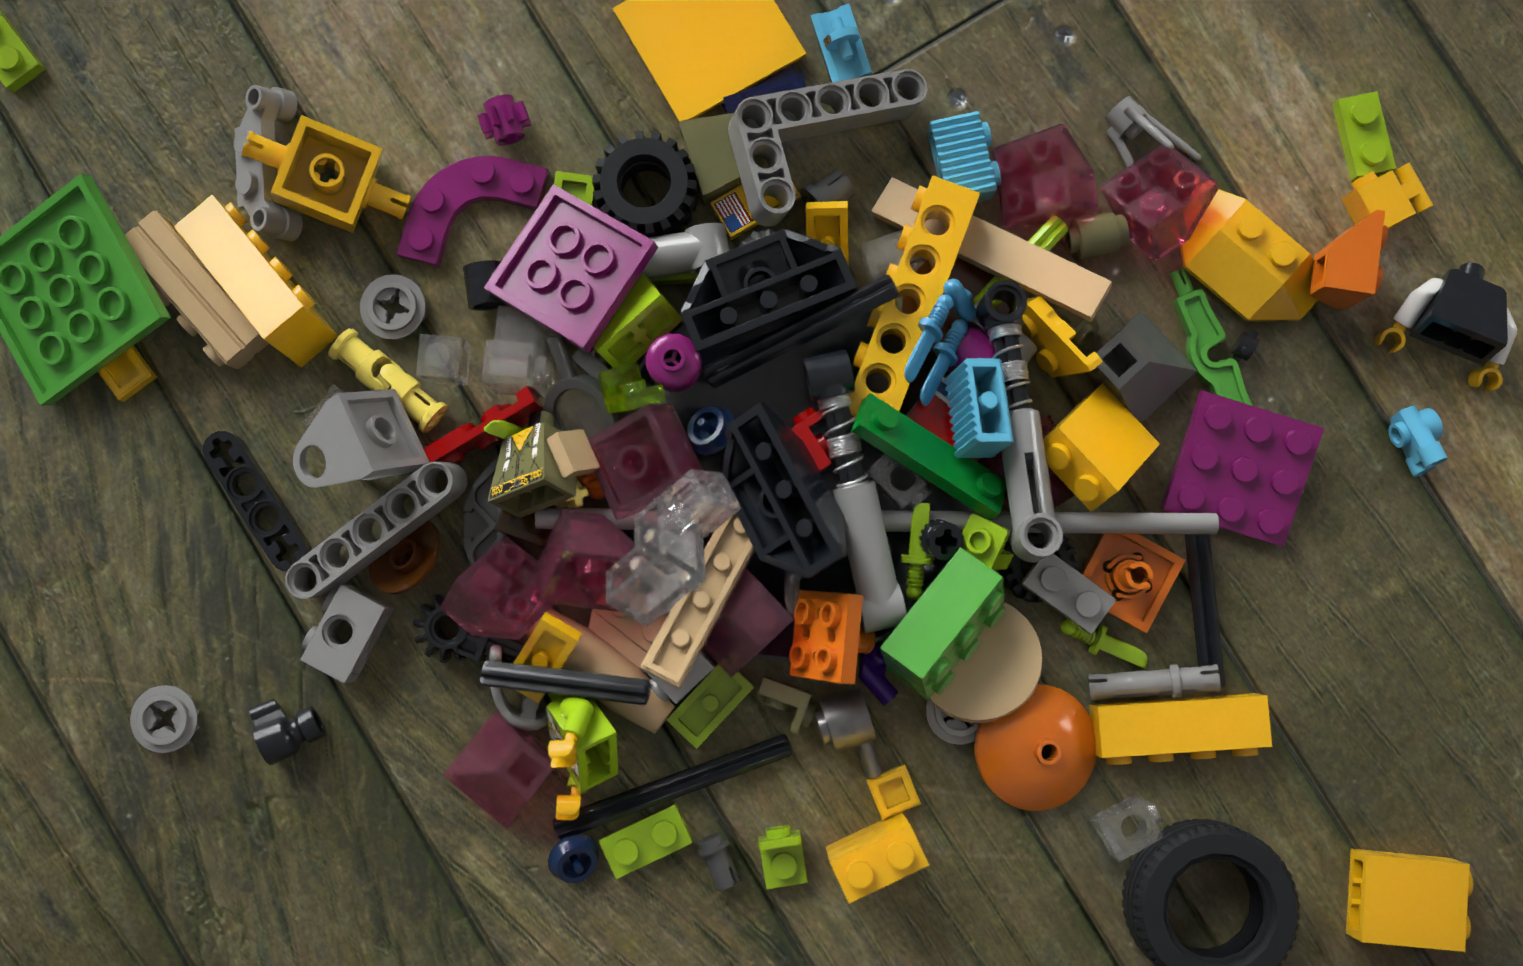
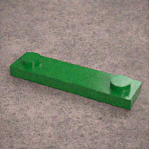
M869 393L861 401L851 432L987 519L992 520L1000 515L1007 488L1004 479L971 458H958L954 455L957 451L956 448L873 394Z

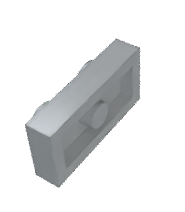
M1054 554L1036 561L1020 583L1088 634H1092L1116 601L1114 597Z

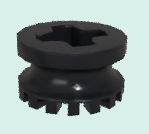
M936 519L929 521V524L926 523L924 525L925 529H921L920 533H922V536H919V540H921L920 546L929 556L942 561L951 560L959 548L963 546L961 529L957 525L945 520ZM943 534L948 535L949 541H946L941 547L935 544L936 537H941Z

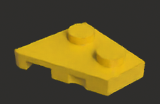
M1040 295L1027 299V307L1022 315L1023 326L1021 330L1036 345L1037 363L1051 378L1091 372L1103 363L1095 351L1086 357L1071 342L1076 332L1055 313L1054 309Z

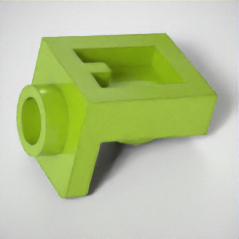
M971 514L962 532V549L992 570H1007L1014 555L1003 549L1010 531L979 514Z
M779 825L765 829L766 835L758 836L766 890L808 883L800 830L791 831L790 825Z

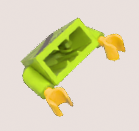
M545 694L548 730L551 738L548 748L549 757L552 758L551 768L566 767L570 773L566 788L571 791V795H557L556 820L572 821L579 816L581 794H585L588 789L618 775L617 734L593 699Z

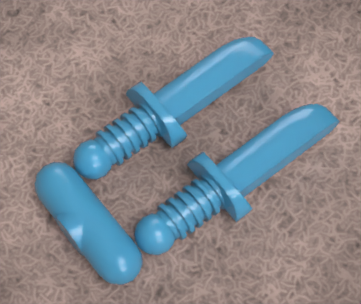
M949 279L944 283L943 290L945 295H941L937 299L928 318H922L918 323L922 335L905 366V379L908 383H911L917 376L933 343H936L933 350L937 355V359L920 393V401L923 406H927L931 402L948 367L956 365L958 357L955 353L959 348L958 345L961 344L960 341L962 342V338H964L963 334L968 330L966 322L972 321L977 314L976 308L971 301L972 293L965 289L957 279ZM953 307L960 319L952 323L951 329H949L943 342H940L943 337L940 329L949 315V310Z

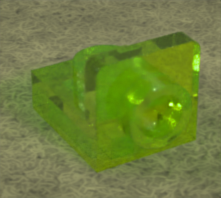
M636 363L598 373L607 414L629 411L666 401L662 384L646 387L645 379H642L639 366Z

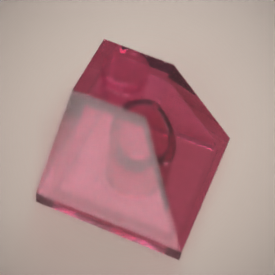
M745 568L703 648L732 678L786 628L794 618Z

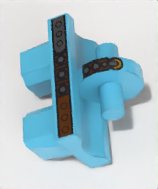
M850 4L842 5L830 12L810 15L812 28L830 82L870 76L872 70Z

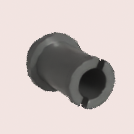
M715 833L698 842L700 850L697 852L699 857H704L716 891L728 889L741 881L727 849V846L730 844L729 840L723 839L721 833Z

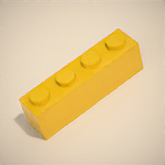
M1248 693L1089 704L1095 736V754L1100 758H1106V764L1108 765L1131 764L1132 756L1148 755L1149 762L1174 761V753L1190 752L1191 759L1216 758V751L1232 750V756L1258 755V748L1272 747L1268 695Z

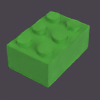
M960 547L880 647L888 672L927 701L934 692L939 695L944 692L954 677V673L951 671L960 659L967 661L974 654L980 644V640L977 639L986 626L993 628L1005 613L1006 608L1003 606L1005 598L1003 577Z

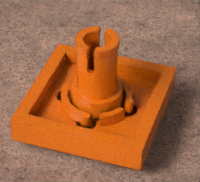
M1101 534L1080 573L1111 596L1114 589L1121 591V593L1114 594L1116 598L1121 599L1114 602L1107 614L1142 633H1147L1186 560L1139 534ZM1105 561H1110V563L1106 565V569H1111L1113 567L1112 571L1109 573L1104 571L1103 569V563Z
M798 590L797 603L794 607L793 644L789 654L791 663L790 676L855 684L858 652L868 654L875 646V633L865 634L863 627H860L863 595Z

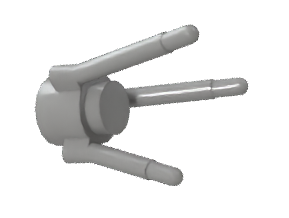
M1131 96L1119 102L1105 118L1111 125L1106 134L1115 143L1140 193H1145L1147 187L1122 138L1126 135L1131 140L1145 130L1167 150H1172L1175 146L1194 161L1198 162L1201 160V155L1149 115Z

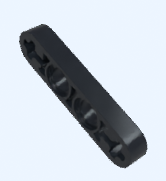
M226 431L212 433L203 444V455L206 462L271 563L279 570L288 571L295 562L291 560L283 561L282 556L286 554V548L281 541L274 540L271 543L270 539L282 535L289 529L290 533L284 534L282 537L289 546L299 547L300 550L295 553L297 561L312 550L310 543L245 442L239 436ZM219 443L232 444L233 447L228 451L234 462L241 464L245 461V464L234 468L228 459L217 457L216 454L221 451ZM245 473H251L257 481L255 491L248 496H242L237 490L238 478ZM272 507L278 512L279 522L274 529L266 531L260 526L258 519L263 509Z

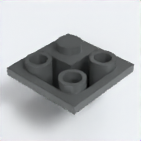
M1140 311L1096 351L1103 363L1091 372L1085 373L1098 387L1103 383L1132 415L1142 423L1197 370Z

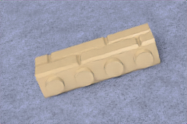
M157 210L152 211L138 223L137 227H133L127 232L125 236L147 276L154 283L153 286L165 306H169L172 303L181 313L176 320L190 335L194 337L199 334L204 339L207 345L203 348V351L219 367L226 364L236 370L242 368L269 343L261 337L174 228L175 225L171 220Z

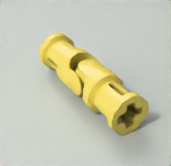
M348 328L331 345L328 356L333 360L340 359L356 372L355 378L371 391L395 389L407 415L419 424L418 429L422 433L431 431L445 415L448 405L444 402H436L421 389V383L405 373L400 366L379 349L374 351L360 340L356 330Z

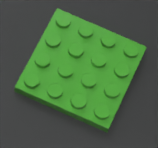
M79 174L0 236V333L40 406L56 403L171 318L90 175Z

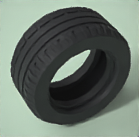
M1187 819L1182 822H1175L1172 826L1167 825L1162 831L1155 832L1153 837L1150 836L1147 842L1140 846L1139 852L1136 851L1134 860H1131L1129 863V870H1126L1125 875L1127 877L1123 882L1124 890H1122V896L1124 900H1122V907L1125 909L1123 914L1134 942L1155 966H1281L1283 959L1286 960L1288 956L1286 953L1288 950L1291 951L1292 943L1296 940L1297 936L1295 931H1298L1299 928L1298 920H1300V913L1298 910L1300 909V902L1297 900L1299 896L1295 890V881L1291 879L1292 875L1286 869L1285 862L1280 860L1281 857L1264 841L1224 822L1212 821L1210 819H1192V821ZM1208 859L1230 860L1244 875L1250 893L1249 914L1241 930L1227 943L1209 949L1184 945L1174 935L1168 918V898L1176 879L1193 864Z

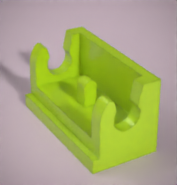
M642 273L593 347L621 375L648 351L650 345L657 338L668 334L683 319L647 276Z

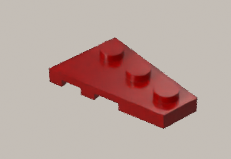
M526 386L515 393L518 402L513 405L510 403L501 406L499 404L494 405L483 412L484 415L481 417L483 423L476 427L474 423L464 424L423 449L429 462H450L459 465L466 460L464 454L478 447L480 451H485L503 441L502 438L489 434L483 429L489 422L503 420L523 428L529 422L530 413L544 411V406L539 397Z

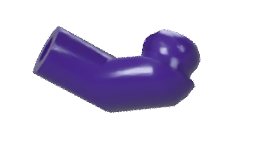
M877 642L870 653H861L859 678L880 703L885 706L899 692L885 677L886 665L880 650L883 643Z

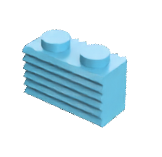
M978 111L930 121L927 136L937 177L979 192L980 195L977 202L992 199L997 186L1001 185V174L997 161L991 162L987 147L992 145V138L988 123L981 122Z
M967 358L944 379V382L947 384L945 390L948 392L946 398L950 401L947 406L951 408L948 414L952 416L949 422L954 425L950 429L955 433L952 436V439L956 441L953 447L957 449L954 455L958 458L995 457L996 454L1006 449V446L1014 443L1002 362L999 358Z

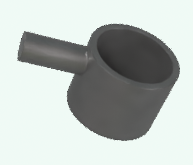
M860 687L819 700L822 710L815 712V717L824 744L833 743L836 753L856 747L865 777L874 778L879 776L882 772L872 741L877 739Z

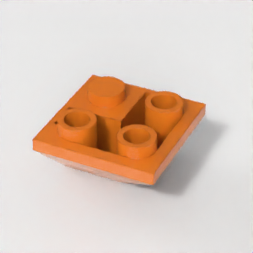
M1374 211L1345 230L1314 255L1310 296L1335 310L1344 311L1375 295L1383 279V268L1379 266L1380 251L1384 248L1388 237V227L1384 225L1385 211Z

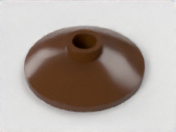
M428 520L369 565L371 581L379 590L392 595L402 594L418 586L428 576L436 563L440 550V537L434 524Z

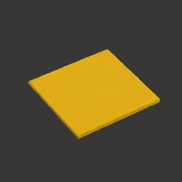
M626 0L613 8L615 15L679 122L697 118L807 56L806 51L774 0Z

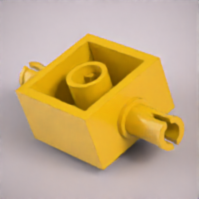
M301 115L291 142L287 146L262 137L253 131H250L246 138L249 141L244 143L242 149L243 157H249L278 169L277 177L271 189L273 202L350 233L354 232L362 209H366L367 206L398 217L400 220H403L406 214V208H408L412 196L378 184L377 178H375L382 161L383 148L303 115ZM328 168L333 169L336 180L330 179L328 183L322 182L319 173L325 174Z

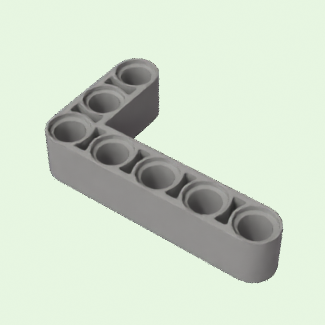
M903 69L744 99L738 105L729 122L728 135L752 218L760 225L772 227L779 224L794 205L796 199L795 190L781 142L905 119L912 114L926 97L928 89L925 78L915 70ZM898 90L904 91L910 100L903 98ZM859 96L867 98L873 107L862 103ZM821 103L830 105L835 114L826 112L822 108ZM782 110L792 112L797 121L786 119ZM742 118L753 119L757 123L758 129L746 126ZM753 157L764 158L768 162L769 168L763 169L755 164ZM764 196H772L777 199L780 209H774L766 204Z

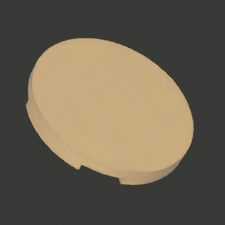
M1004 602L1003 606L1006 610L1000 621L993 628L985 627L977 638L980 640V644L974 654L967 661L960 659L951 671L954 673V677L949 686L940 695L934 692L930 700L940 711L964 722L989 723L1013 713L1031 698L1041 676L1042 650L1033 626L1016 608Z

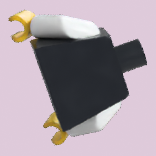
M1468 262L1462 264L1459 269H1450L1441 279L1431 278L1412 291L1393 319L1396 320V323L1392 328L1379 332L1374 342L1375 346H1379L1384 341L1385 336L1391 334L1395 338V345L1389 354L1397 352L1406 343L1404 332L1408 327L1411 329L1409 336L1484 366V368H1476L1470 372L1468 384L1470 387L1478 388L1486 374L1488 381L1484 390L1494 391L1503 383V377L1498 367L1500 364L1504 365L1517 336V326L1507 307V292L1502 287L1483 280L1485 274L1483 266Z

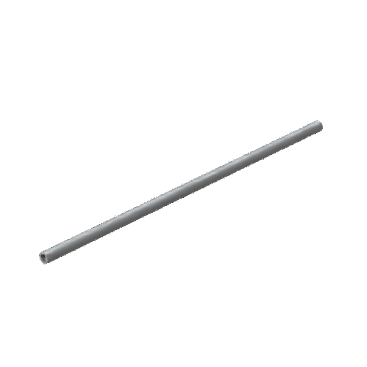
M544 508L535 512L536 529L688 530V522L697 517L703 518L709 523L711 530H715L726 509ZM881 510L886 532L911 531L913 511ZM930 511L929 521L936 519L945 520L957 525L961 532H963L969 516L973 513H979L976 511ZM1001 511L1000 515L991 520L1007 528L1012 533L1010 512ZM1055 512V519L1061 525L1063 533L1217 534L1219 530L1217 513ZM1029 528L1028 533H1042L1036 528Z

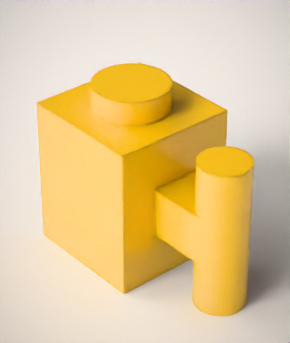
M1410 162L1394 170L1396 175L1391 170L1377 177L1373 171L1351 183L1354 190L1343 197L1341 201L1354 224L1374 211L1382 210L1385 211L1384 225L1390 229L1416 214L1414 208L1417 213H1420L1433 206Z

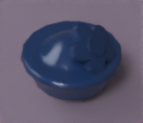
M707 406L696 411L691 417L687 428L691 447L697 453L703 455H712L723 450L728 440L726 438V427L734 421L733 414L726 408L719 406Z
M586 835L565 837L556 843L550 851L548 868L553 876L566 883L584 881L596 869L599 856L598 846L593 839Z

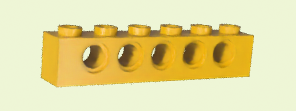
M933 175L927 188L919 185L910 209L918 212L913 227L904 225L896 246L897 249L903 251L898 266L890 263L886 273L895 282L899 293L898 297L909 296L913 298L917 304V311L912 314L900 312L895 304L897 298L873 309L867 324L868 327L874 328L869 344L861 341L852 364L860 369L854 382L855 392L849 393L852 400V405L849 406L851 416H857L861 401L869 393L897 411H900L910 384L904 376L905 366L922 335L918 323L922 318H928L937 299L943 295L944 283L949 279L978 201L979 192ZM929 219L940 220L944 224L946 232L942 235L929 233L925 227V221ZM916 257L925 258L929 261L932 271L924 275L918 274L912 270L910 260ZM888 334L895 335L902 341L903 350L895 354L888 353L882 348L880 339ZM873 373L883 375L888 381V390L883 393L870 391L866 385V377Z

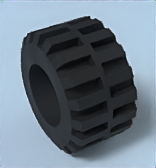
M639 131L634 132L635 139L628 141L626 135L617 138L619 146L614 148L609 144L604 149L605 159L598 158L595 164L597 174H593L592 184L595 190L593 194L599 210L648 238L681 232L680 227L683 224L688 226L692 220L691 213L696 211L698 204L696 173L693 163H690L687 152L684 148L679 150L677 142L670 137L666 142L662 141L661 133L652 132L651 138H645L644 132ZM642 171L658 172L670 182V189L666 197L660 203L651 207L633 206L625 201L622 196L626 182L633 175Z

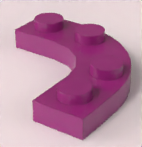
M498 156L467 158L445 167L430 178L415 197L407 216L397 255L403 259L439 268L450 229L457 216L469 205L486 200L501 201L536 211L544 196L550 174L548 169Z

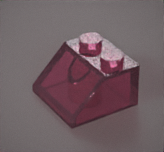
M647 404L588 439L600 465V468L594 471L616 520L626 518L674 499L707 481L706 475L673 404Z
M562 509L538 561L540 602L623 612L649 563L648 554L606 516L579 510Z

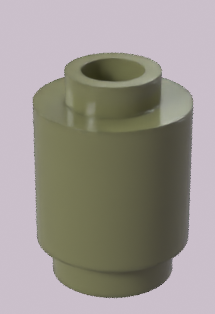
M1113 212L1073 219L1070 223V229L1064 235L1068 252L1070 254L1074 253L1078 260L1117 253L1121 247L1128 246L1130 239L1129 227L1123 214L1114 215Z

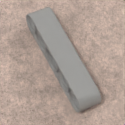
M429 462L420 467L292 564L285 576V584L288 591L294 597L308 599L327 596L334 588L338 589L340 584L346 583L458 499L467 487V475L464 469L450 462ZM442 470L448 477V484L443 492L438 489L436 484L437 476ZM409 495L415 503V509L411 516L404 509L405 499ZM376 520L382 527V534L378 540L372 534V526ZM343 545L349 551V559L346 564L340 558V550ZM311 570L315 572L317 579L314 588L310 586L308 581V575Z

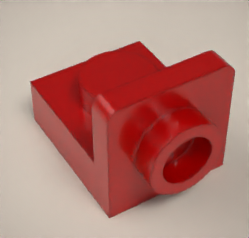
M812 406L792 419L795 426L790 429L803 440L820 473L831 467L832 462L828 458L831 455H829L827 440L821 433L814 436L811 430L826 420L820 417L824 411L819 410L816 412Z

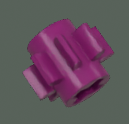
M508 94L488 99L484 103L486 113L477 115L485 138L490 139L494 137L495 143L499 146L519 142L525 137L523 128L531 126L524 102L519 101L515 103L513 96Z

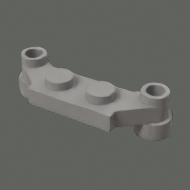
M252 85L247 90L245 97L248 107L240 127L235 128V186L238 208L245 209L250 215V223L254 230L270 233L275 239L292 242L299 237L302 231L303 220L301 214L273 202L271 189L277 177L276 168L249 157H243L242 149L244 143L249 141L246 138L250 131L275 141L274 122L276 120L287 123L293 119L297 111V97L292 91L280 87L269 89L259 85Z

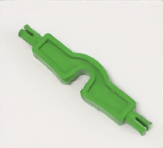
M1184 268L1170 273L1169 277H1171L1179 296L1173 301V306L1187 336L1186 358L1197 370L1194 375L1199 381L1208 386L1210 393L1253 406L1245 389L1238 362L1233 358L1212 362L1207 356L1210 348L1224 342L1225 332L1212 311L1204 290L1198 289L1194 291Z

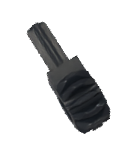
M450 592L447 603L440 593L433 595V603L436 609L426 603L421 604L419 607L420 611L428 618L427 620L415 619L413 621V626L425 628V633L415 637V641L417 644L427 641L431 642L425 650L427 657H432L440 649V661L442 663L450 661L452 650L458 661L465 660L466 658L477 662L483 661L485 656L489 657L490 647L493 645H500L502 648L501 662L514 663L525 645L496 633L498 624L483 619L485 616L483 611L469 614L468 611L473 607L475 600L467 598L459 606L460 596L458 592ZM448 615L455 617L459 623V632L453 639L446 638L440 630L441 621Z

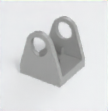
M395 389L335 394L324 403L298 442L293 454V466L297 477L304 485L311 488L325 487L360 479L374 480L415 472L423 465L429 463L428 457ZM313 445L322 450L326 460V468L320 478L312 476L306 466V454Z

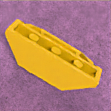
M1202 184L1174 215L1176 226H1178L1183 268L1245 321H1299L1318 301L1309 295L1314 261L1311 254L1247 199Z

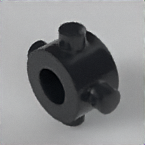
M1251 330L1249 334L1243 332L1231 350V353L1234 354L1232 358L1238 363L1241 359L1247 361L1259 344L1260 340L1257 339L1259 333L1255 330Z

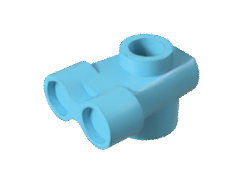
M1414 405L1398 411L1389 419L1391 423L1388 429L1389 438L1396 447H1402L1407 458L1405 462L1413 477L1430 472L1436 468V465L1448 459L1440 441H1436L1443 434V425L1439 415L1433 409L1425 408L1418 411Z

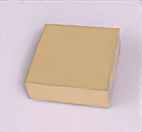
M584 429L556 432L547 438V443L563 478L591 474L600 468Z

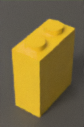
M1103 383L1077 404L1043 438L1048 467L1090 512L1117 493L1160 445Z
M902 812L880 820L826 846L829 862L849 904L929 866L918 839Z
M1351 849L1346 934L1364 943L1465 952L1466 940L1471 933V922L1467 915L1468 897L1473 891V877L1470 873V865L1447 857Z

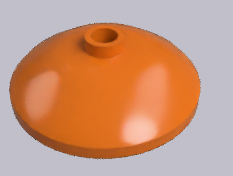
M1038 684L1035 692L1026 704H1023L1013 713L996 719L994 722L979 723L975 736V760L984 783L1002 801L1016 808L1028 811L1053 809L1071 800L1089 780L1097 757L1095 754L1093 722L1087 710L1071 694L1046 684ZM1050 744L1051 754L1043 759L1041 754L1042 748Z

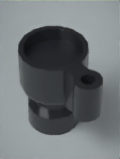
M274 698L249 709L255 726L253 735L256 745L268 765L272 766L297 754L302 742L312 743L326 736L321 718L313 706L297 712L294 719H289Z

